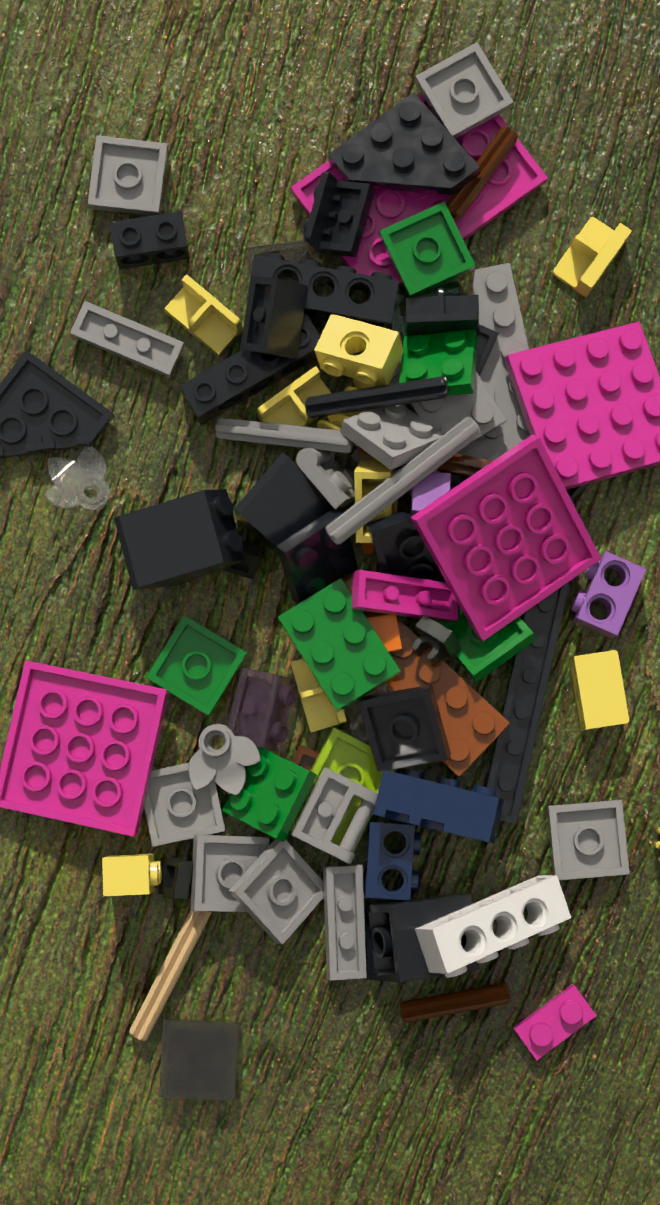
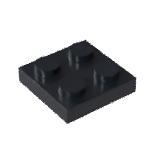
M333 508L276 546L292 600L297 604L358 569L351 538L348 537L341 544H336L326 533V526L343 514L338 509Z
M432 684L365 696L358 701L377 772L448 760L451 756Z

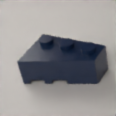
M403 768L402 774L383 770L373 815L495 843L504 804L503 799L495 797V789L474 785L473 791L459 788L460 781L438 776L436 783L424 780V773Z

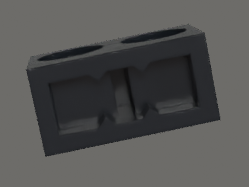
M182 211L110 222L114 253L119 270L190 259Z

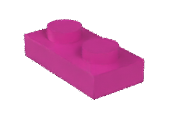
M571 984L513 1027V1029L533 1057L538 1060L595 1018L596 1014L576 986Z

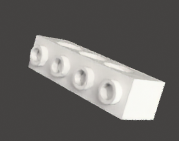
M538 875L420 926L415 931L429 972L445 974L446 978L465 973L467 971L466 965L475 961L477 963H485L496 959L499 956L497 952L506 947L508 949H516L529 943L528 937L537 933L539 936L547 935L559 930V923L570 919L571 915L557 875ZM525 906H526L527 911H528V916H527L526 921H525L524 915H523ZM494 920L497 922L496 934L493 933L492 929ZM463 933L466 935L467 939L466 946L464 947V949L461 945V937Z

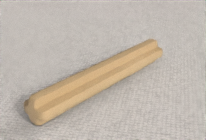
M190 910L129 1030L133 1037L146 1041L150 1036L212 911Z

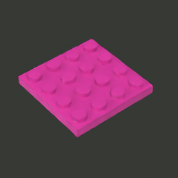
M640 321L506 356L504 362L530 436L533 434L540 438L566 490L660 464V376Z
M533 434L410 517L476 637L482 641L601 560L540 438Z
M25 660L0 767V807L137 837L169 690Z

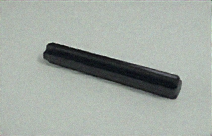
M441 376L312 396L305 401V409L309 418L442 399L446 398L449 394V383L446 377Z

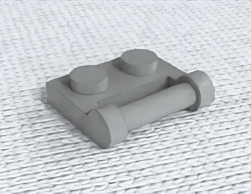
M313 448L302 449L296 457L297 465L334 509L355 503L354 473L348 468L344 470L336 461L337 452L320 451Z
M324 767L291 835L351 864L356 855L352 852L375 808L378 793ZM353 795L362 798V801L338 846L332 843L331 840Z

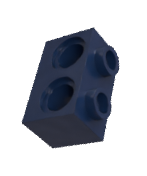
M369 822L364 888L365 898L410 901L411 892H418L419 870H412L413 855H420L421 833L415 832V825ZM392 831H397L404 837V846L397 853H390L384 847V838ZM389 869H396L402 875V883L395 890L385 889L381 882L383 873Z

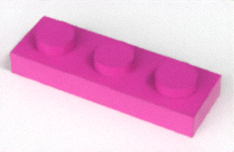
M365 570L353 572L352 609L413 618H422L426 615L435 621L450 623L458 620V602L446 582Z

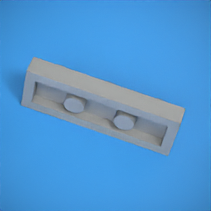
M84 301L70 332L71 336L169 378H171L185 347L184 342L87 301Z
M361 864L323 866L327 979L334 981L367 978L363 866Z

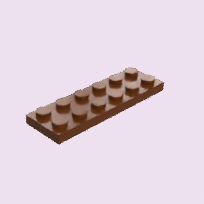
M349 574L343 579V582L352 594L353 576ZM362 611L366 618L387 615L384 613ZM397 618L403 651L389 654L397 664L401 674L369 694L376 695L432 684L451 752L449 759L441 762L460 778L510 725V722L442 659L437 665H431L427 659L428 654L432 651L430 648L424 650L422 655L418 657L414 653L412 646L419 637Z

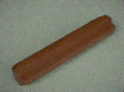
M508 126L501 127L476 162L480 166V175L456 191L446 203L454 219L459 220L462 218L517 142L518 134Z
M505 983L404 1001L400 1003V1012L403 1022L409 1023L505 1005L510 1002L508 986Z

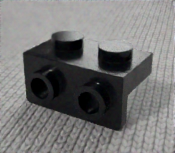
M322 172L320 182L314 190V203L310 217L305 222L304 240L318 253L357 257L375 193L372 185L368 183L338 181L330 172Z

